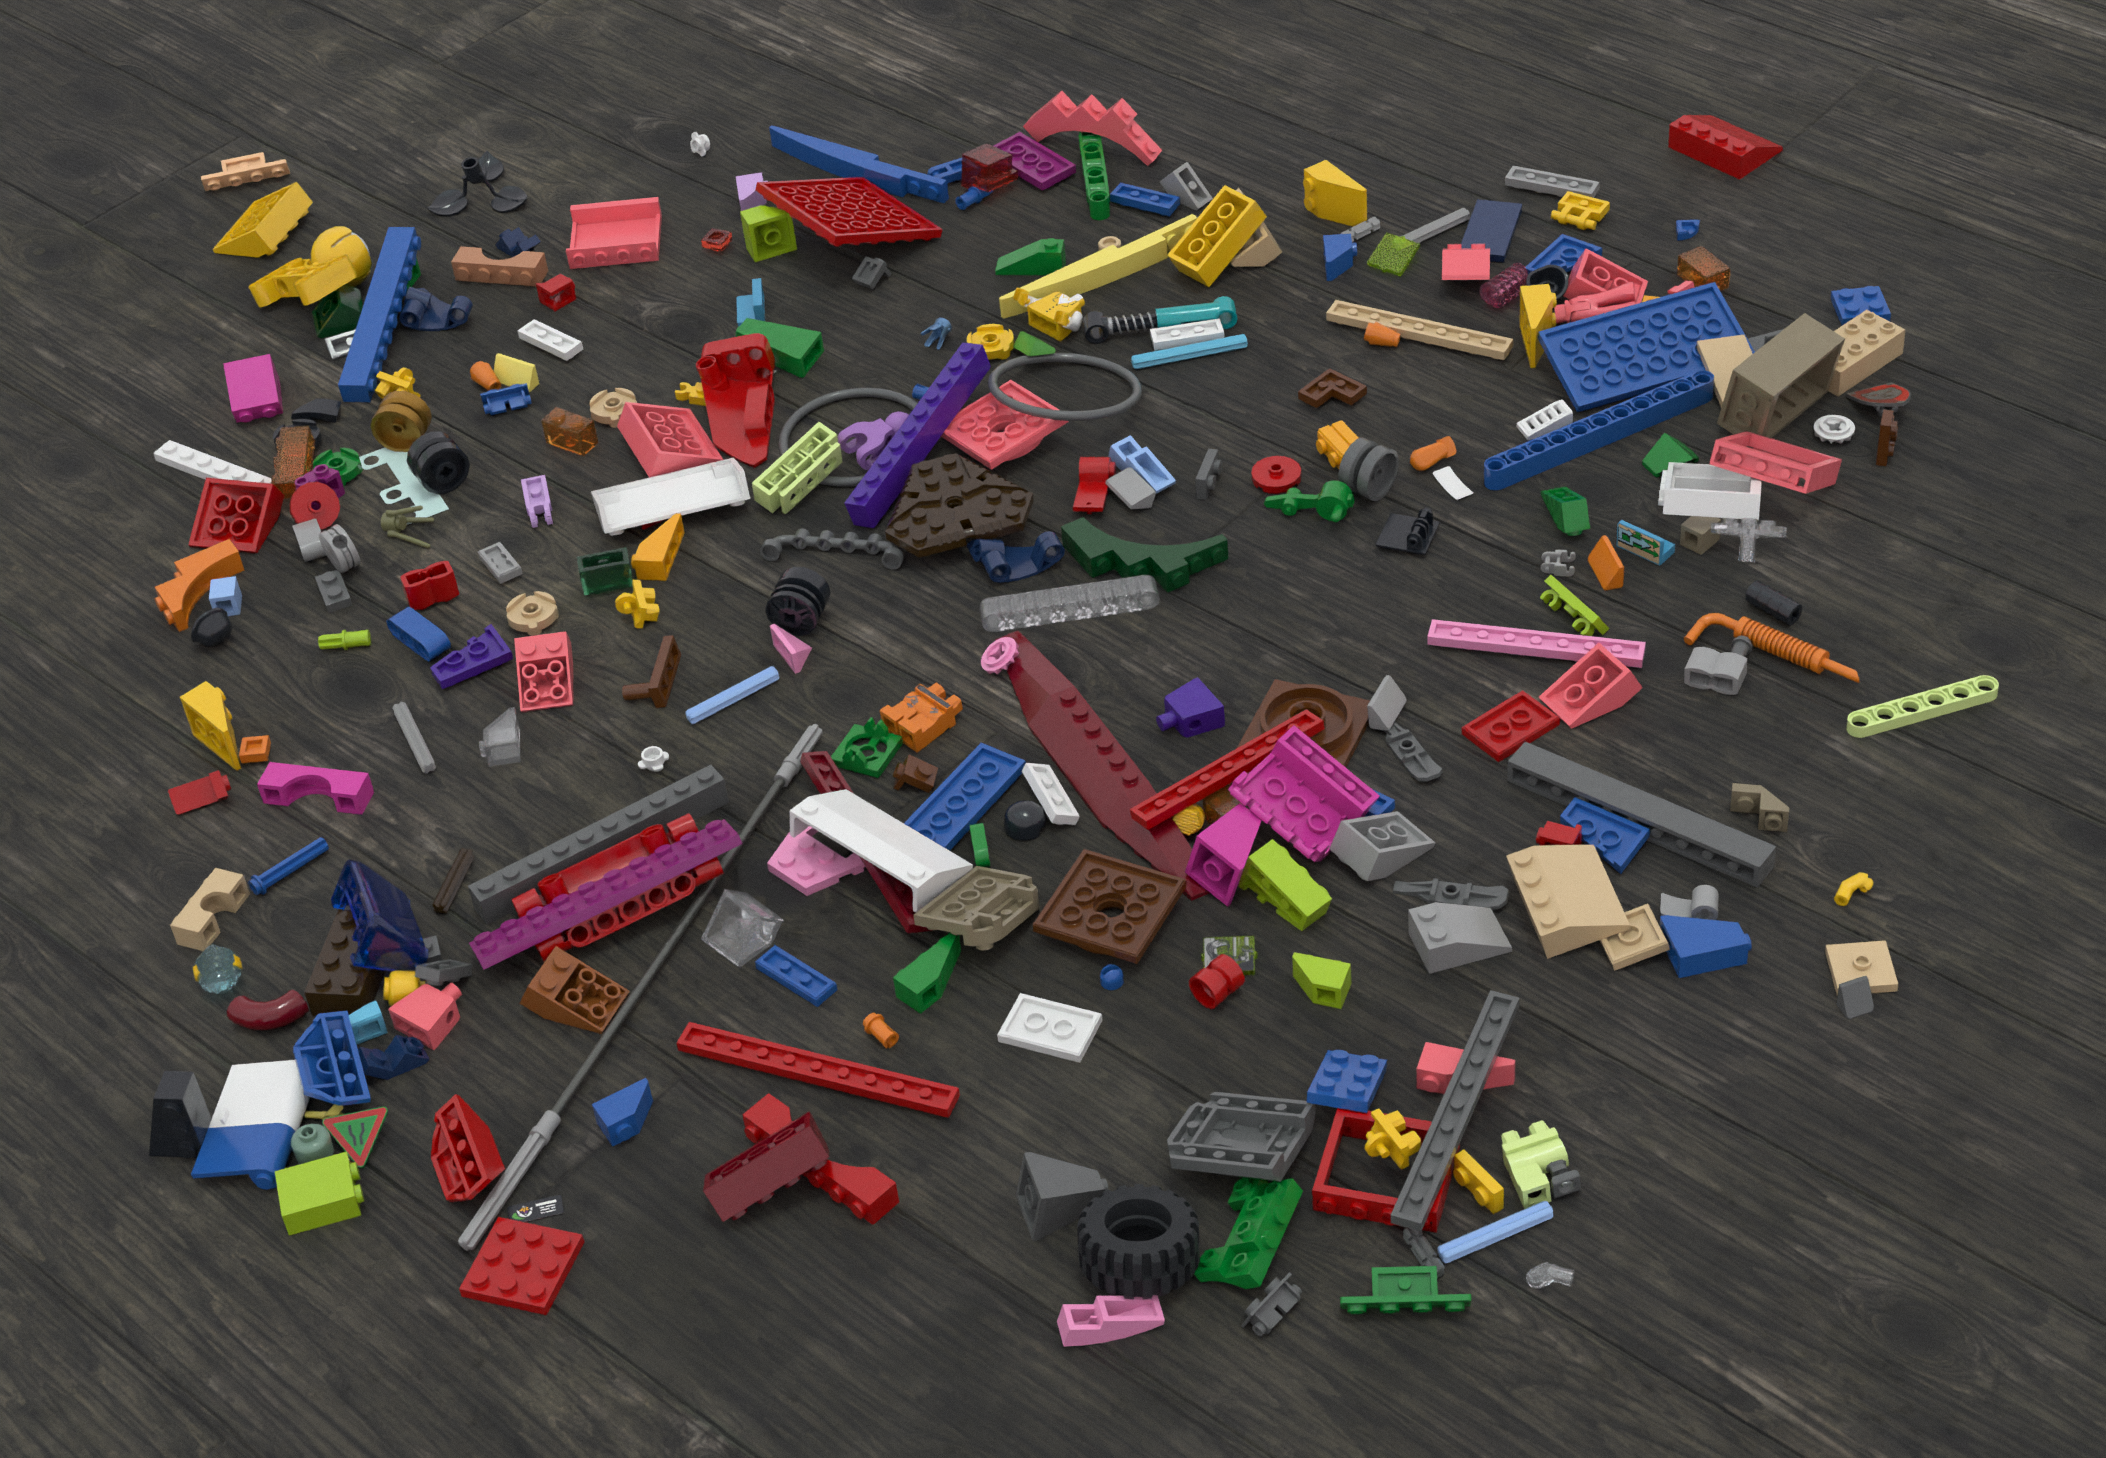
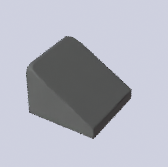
M1867 976L1839 984L1837 1006L1847 1019L1870 1013L1874 1009Z

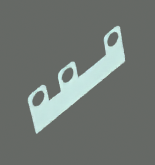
M382 448L359 457L362 468L365 470L387 463L401 483L380 492V496L386 504H392L410 497L415 504L414 506H423L422 510L415 512L416 517H430L449 509L439 494L428 492L409 470L406 461L408 452H395ZM369 456H377L379 458L376 464H364V460ZM392 490H400L402 492L401 496L397 499H388L386 494Z

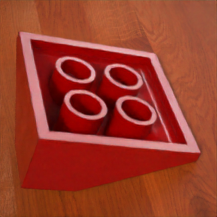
M206 477L188 545L190 547L209 548L230 539L238 552L258 553L279 518L284 494L274 484Z

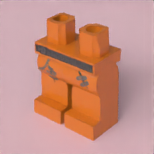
M938 683L933 684L929 688L919 684L915 687V691L908 693L903 701L894 707L886 705L880 709L881 720L888 727L889 733L902 736L903 743L918 753L948 728L951 729L956 725L955 715L963 710L962 702L956 695H952L944 700L946 698L945 690Z

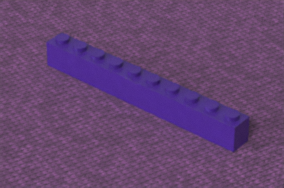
M964 342L960 345L844 504L853 525L875 528L901 492L912 464L919 463L925 459L989 371L991 365L983 345Z

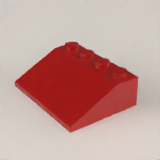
M1683 115L1669 124V148L1739 180L1783 151V146L1712 115Z

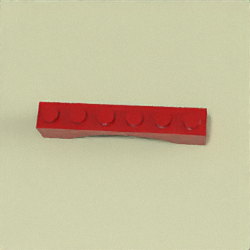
M769 1093L742 1115L745 1125L744 1132L753 1143L762 1141L792 1122L789 1107ZM827 1160V1163L814 1172H811L809 1169L803 1173L814 1187H821L829 1193L835 1202H842L851 1209L856 1217L864 1218L872 1225L899 1203L896 1182L874 1167L848 1166Z

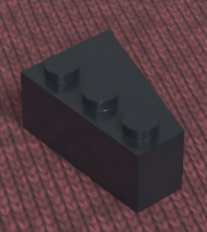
M164 1071L153 1098L149 1156L198 1157L212 1118L194 1072Z

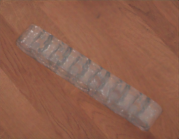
M1141 575L990 597L981 602L979 609L983 628L990 632L1148 610L1156 607L1160 598L1155 579L1149 575Z

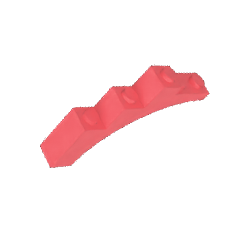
M1061 91L1034 113L1023 125L1037 142L1049 135L1065 131L1090 132L1122 145L1147 166L1162 151L1134 121L1137 113L1123 98L1106 110L1092 94L1076 106Z

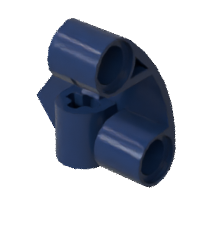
M409 287L399 318L400 322L408 328L423 331L447 330L467 322L473 304L465 296H456L452 304L449 305L437 299L425 288L416 289Z
M1051 531L1040 534L1036 539L1035 545L1030 547L1004 546L1002 540L974 539L967 544V548L975 562H982L991 580L997 583L1018 581L1036 575L1057 563L1065 554L1064 547L1057 535Z

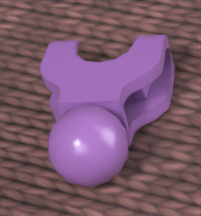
M897 411L891 413L885 419V422L880 418L873 422L854 423L839 433L838 443L846 453L850 454L857 451L856 459L858 465L865 470H869L909 415ZM856 437L855 439L846 443L849 438Z

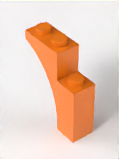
M225 540L174 562L177 570L174 573L175 579L155 587L158 597L154 598L160 612L163 611L169 625L174 624L179 632L187 629L191 611L198 600L210 590L211 580L231 577L244 571L239 552L231 540Z

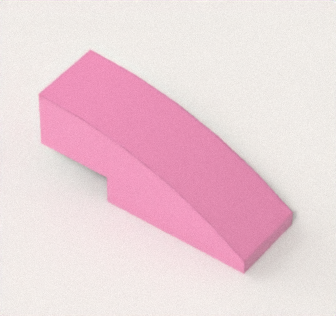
M1124 1295L1096 1296L1094 1304H1063L1057 1324L1063 1347L1105 1343L1130 1337L1163 1325L1165 1319L1158 1295H1153L1152 1299H1143V1297L1125 1299Z

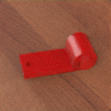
M1080 457L1079 486L1073 511L1087 512V514L1103 512L1109 490L1106 480L1116 475V463L1111 462V457Z

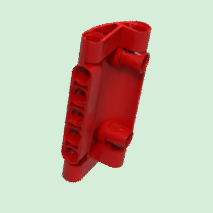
M688 813L667 823L668 833L665 832L661 824L650 826L641 833L558 873L543 878L538 883L540 895L533 888L511 899L519 918L525 916L534 907H544L552 903V900L559 895H569L577 891L578 887L586 882H595L604 878V874L613 869L620 870L628 866L635 858L647 857L655 853L654 851L662 845H672L680 841V838L687 833L699 832L693 818ZM717 857L712 858L534 946L543 961H546L555 946L563 951L573 947L586 946L690 895L695 887L724 874L722 866Z

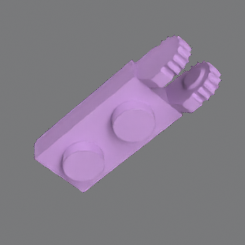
M545 475L522 479L527 514L530 516L532 528L538 527V519L535 514L544 513L547 524H553L551 516L552 507Z

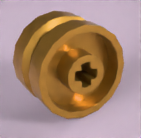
M394 391L388 393L383 398L379 409L372 418L370 427L375 439L385 448L395 452H408L413 442L427 431L432 415L425 401L417 395L407 391Z

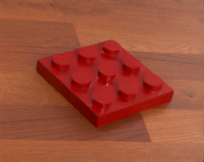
M498 1217L459 1288L461 1297L547 1315L584 1244L583 1235Z

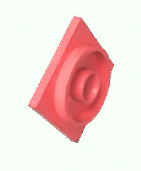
M1012 380L999 387L1002 392L1019 402L1035 407L1059 410ZM990 392L960 410L941 437L992 470L1005 461H1010L1029 453L1040 444L1045 436L1069 421L1045 419L1018 412L1003 405Z

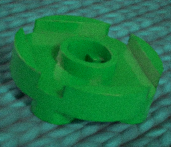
M340 448L341 452L334 453L330 449L318 455L313 461V467L325 464L328 468L338 470L343 487L346 485V482L352 480L363 471L359 455L353 449Z

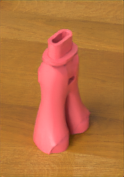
M1629 282L1601 293L1577 296L1569 301L1565 300V304L1556 305L1554 308L1556 324L1570 323V321L1574 322L1635 305L1634 283Z

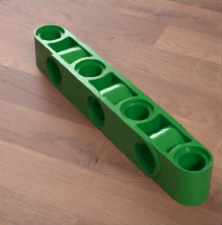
M1079 131L1080 155L1090 216L1094 220H1105L1110 216V196L1101 136Z

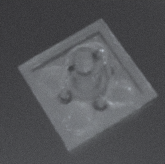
M1723 518L1722 523H1711L1712 534L1738 536L1737 538H1740L1738 561L1755 562L1756 539L1786 538L1787 527L1776 526V521L1760 520V524H1757L1758 519L1741 518V523H1738L1739 519Z

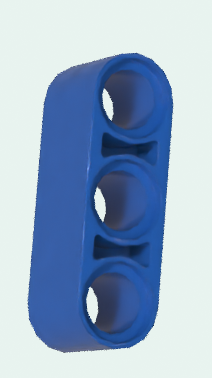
M411 607L405 608L386 621L393 636L426 661H431L451 648V643L446 634Z

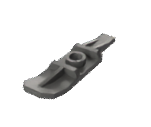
M1394 722L1390 730H1383L1386 733L1387 746L1413 778L1417 781H1430L1441 776L1443 773L1442 768L1432 760L1408 729H1402Z
M1436 878L1432 881L1423 882L1395 881L1393 894L1419 897L1428 904L1438 902L1491 908V910L1500 909L1506 905L1510 893L1504 886L1483 887L1475 886L1472 883L1444 882Z

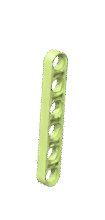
M1983 675L1857 710L1848 715L1846 730L1851 736L1862 738L1991 702L1997 698L1999 683L1994 677ZM1985 686L1991 688L1992 690L1984 691L1979 689V687ZM1954 694H1964L1967 697L1958 698L1955 697ZM1929 701H1939L1942 704L1932 705L1929 703ZM1904 708H1914L1917 711L1907 712ZM1879 715H1889V716H1891L1892 718H1891V719H1881V718H1879L1878 716H1879ZM1863 722L1866 726H1855L1853 723Z

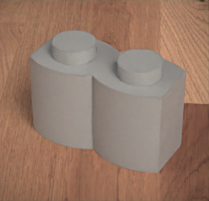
M1696 647L1693 649L1685 667L1684 683L1699 689H1712L1722 694H1738L1747 673V658L1736 653H1719L1711 648Z

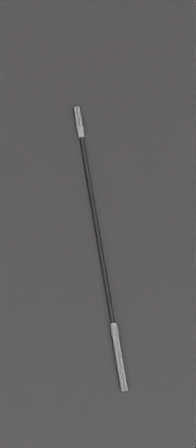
M817 724L808 726L789 756L783 760L782 766L774 776V784L739 833L742 844L727 851L720 861L724 873L782 787H787L793 777L800 771L802 767L800 762L802 753L811 752L822 736L823 731ZM723 874L705 883L552 1110H547L537 1125L529 1132V1137L460 1236L458 1244L464 1250L475 1249L539 1152L548 1144L552 1133L561 1122V1113Z

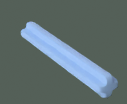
M770 666L699 703L685 712L687 720L691 724H696L778 681V671L773 666Z
M1542 1201L1438 1246V1256L1443 1263H1449L1553 1217V1209L1547 1201Z

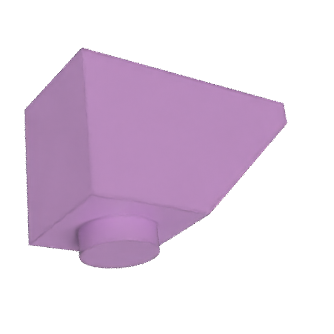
M762 172L736 176L741 211L767 203L763 196L755 191L757 182H768V180L763 181Z

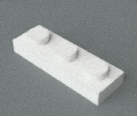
M535 319L518 330L520 339L566 361L583 350L581 341Z
M1220 319L1150 329V336L1155 351L1224 338V330Z
M1026 763L1022 772L1050 821L1058 825H1076L1080 816L1050 765Z

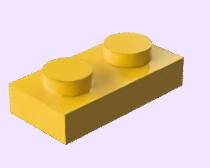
M1465 1150L1455 1154L1453 1175L1456 1181L1461 1186H1465L1474 1195L1476 1201L1481 1206H1486L1493 1214L1504 1209V1188Z

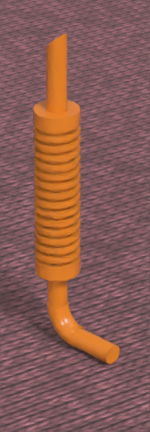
M1709 613L1698 619L1684 637V642L1692 645L1708 626L1722 625L1734 631V638L1746 636L1751 640L1754 647H1758L1775 656L1777 655L1794 664L1796 663L1799 666L1801 665L1813 672L1820 674L1826 669L1860 683L1857 671L1830 660L1828 651L1745 616L1737 621L1724 614Z

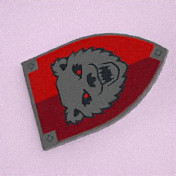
M1890 382L1846 393V397L1864 405L1874 406L1877 415L1880 417L1883 414V409L1893 410L1894 413L1898 412L1899 406H1904L1910 401L1911 393L1908 389Z

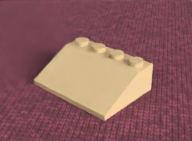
M1594 845L1531 846L1506 855L1513 879L1547 959L1631 929Z

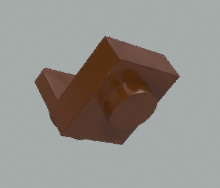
M908 755L903 764L899 762L895 767L892 775L893 778H896L893 789L899 791L903 783L906 782L929 793L934 787L938 767Z

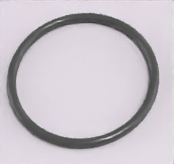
M1056 352L1037 356H1020L997 366L991 372L988 379V388L991 394L1003 405L1027 415L1052 420L1085 421L1111 417L1132 408L1142 395V385L1139 379L1128 369L1102 358L1075 353ZM1044 362H1068L1095 366L1111 371L1127 380L1132 386L1133 391L1131 396L1125 401L1107 408L1086 411H1062L1035 407L1019 402L1000 390L998 379L1007 371L1024 365Z
M852 388L825 394L800 407L786 421L779 436L780 455L782 456L789 449L788 439L795 425L807 414L826 404L848 398L875 397L898 402L913 410L918 403L904 394L881 388ZM865 475L855 477L827 476L819 484L836 487L857 486Z

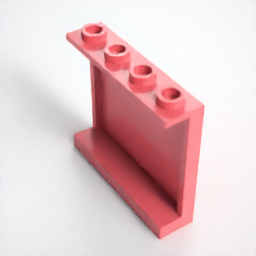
M658 197L571 205L570 212L573 221L570 248L566 249L570 269L659 261L662 213Z

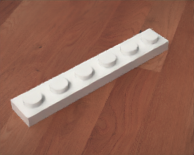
M171 440L153 453L156 461L205 480L207 477L270 483L276 486L274 479Z

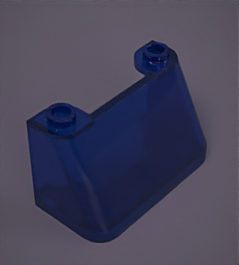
M347 860L333 892L331 903L333 908L344 910L346 906H350L355 920L356 928L352 939L353 941H358V948L356 953H352L350 956L353 966L386 971H416V965L427 962L428 948L425 947L410 906V900L402 890L362 862Z

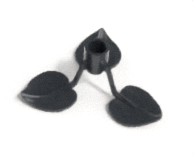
M486 151L479 160L475 157H469L462 161L461 166L465 174L462 176V193L457 189L446 190L437 196L432 205L427 208L430 212L439 216H453L462 212L468 206V200L464 198L467 196V181L472 184L485 183L495 196L491 201L492 208L500 213L510 212L519 208L527 201L528 197L521 188L516 186H505L499 193L494 190L489 181L498 179L504 172V166L490 152Z

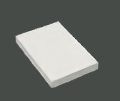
M1020 993L997 1034L998 1042L1080 1063L1102 1022V1014Z

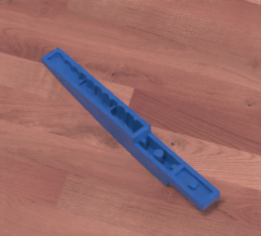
M771 125L769 127L773 147L842 178L864 177L885 192L899 197H904L909 193L941 203H945L949 199L947 180L880 162L879 156L876 154Z

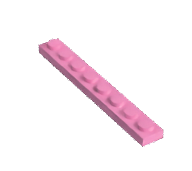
M1433 619L1428 633V645L1579 661L1595 645L1600 643L1625 666L1642 668L1646 642Z

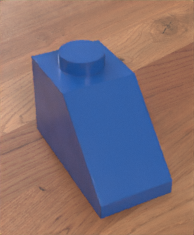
M1351 233L1323 235L1327 281H1332L1353 266V257L1357 256L1356 242L1352 243Z
M644 1078L592 1104L596 1122L612 1146L640 1133L653 1103L648 1080Z

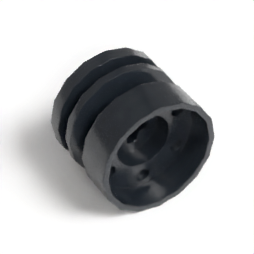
M805 567L786 569L781 574L775 590L767 601L765 612L771 624H776L791 635L804 636L810 634L816 628L821 613L829 601L831 594L829 585L821 575Z

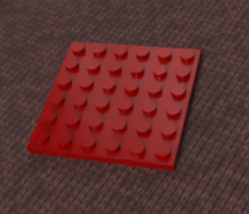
M864 177L757 182L755 191L760 193L765 200L776 204L777 208L789 213L790 217L802 222L803 226L814 230L816 235L824 237L833 246H842V244L860 245V243L866 242L878 244L881 241L895 243L897 240L912 242L914 239L929 241L931 238H941L942 228Z

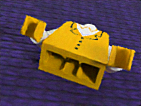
M1016 288L1013 299L1018 301L1020 305L1027 307L1030 326L1058 341H1062L1072 331L1079 330L1083 320L1081 307L1085 305V301L1080 294L1070 298L1061 292H1054L1044 298L1036 299L1029 296L1028 291Z

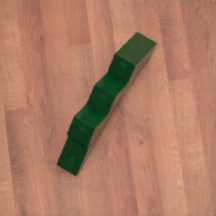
M1084 517L1061 526L1064 548L1092 578L1115 569L1129 585H1132L1152 576L1167 593L1189 584L1190 575L1229 559L1228 541L1223 534L1187 544L1147 545L1125 541L1108 535L1094 527Z

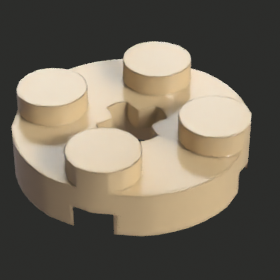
M615 388L616 392L610 393L607 390H603L594 395L590 400L592 419L617 428L625 402L637 403L634 393L628 389Z
M536 591L533 596L526 597L525 593L518 595L508 603L506 608L509 626L517 631L527 632L531 636L539 635L542 629L551 625L559 617L554 597L540 591Z

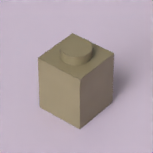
M1691 516L1681 524L1680 545L1702 555L1720 540L1721 519L1718 517Z

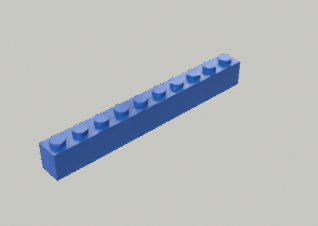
M388 227L338 383L343 402H371L373 393H375L378 380L376 375L379 371L382 372L383 361L387 359L388 344L392 343L393 328L397 326V315L402 310V299L407 294V283L412 277V267L416 265L417 251L421 249V239L417 237L415 227Z

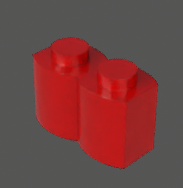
M449 561L437 562L425 569L407 572L400 577L406 600L414 610H423L435 602H447L459 595L455 575Z

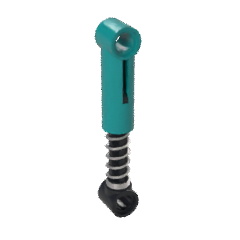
M1222 296L1211 303L1155 309L1154 314L1147 312L1146 315L1139 313L1138 316L1131 314L1130 317L1122 315L1121 318L1116 316L1113 318L1107 317L1099 311H1092L1085 315L1083 325L1086 339L1090 343L1099 344L1104 342L1110 334L1113 335L1114 332L1122 334L1123 331H1128V333L1131 330L1138 332L1139 329L1146 331L1147 328L1155 329V327L1161 328L1220 319L1223 329H1229L1237 323L1238 318L1234 301L1229 297Z

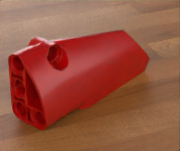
M760 333L706 343L702 348L701 359L696 362V368L701 378L713 444L732 458L755 468L766 461L768 456L775 402L772 388L775 357L766 336Z

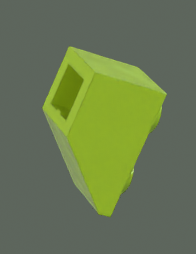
M1294 952L1292 956L1293 977L1312 1003L1342 1009L1351 986V964Z

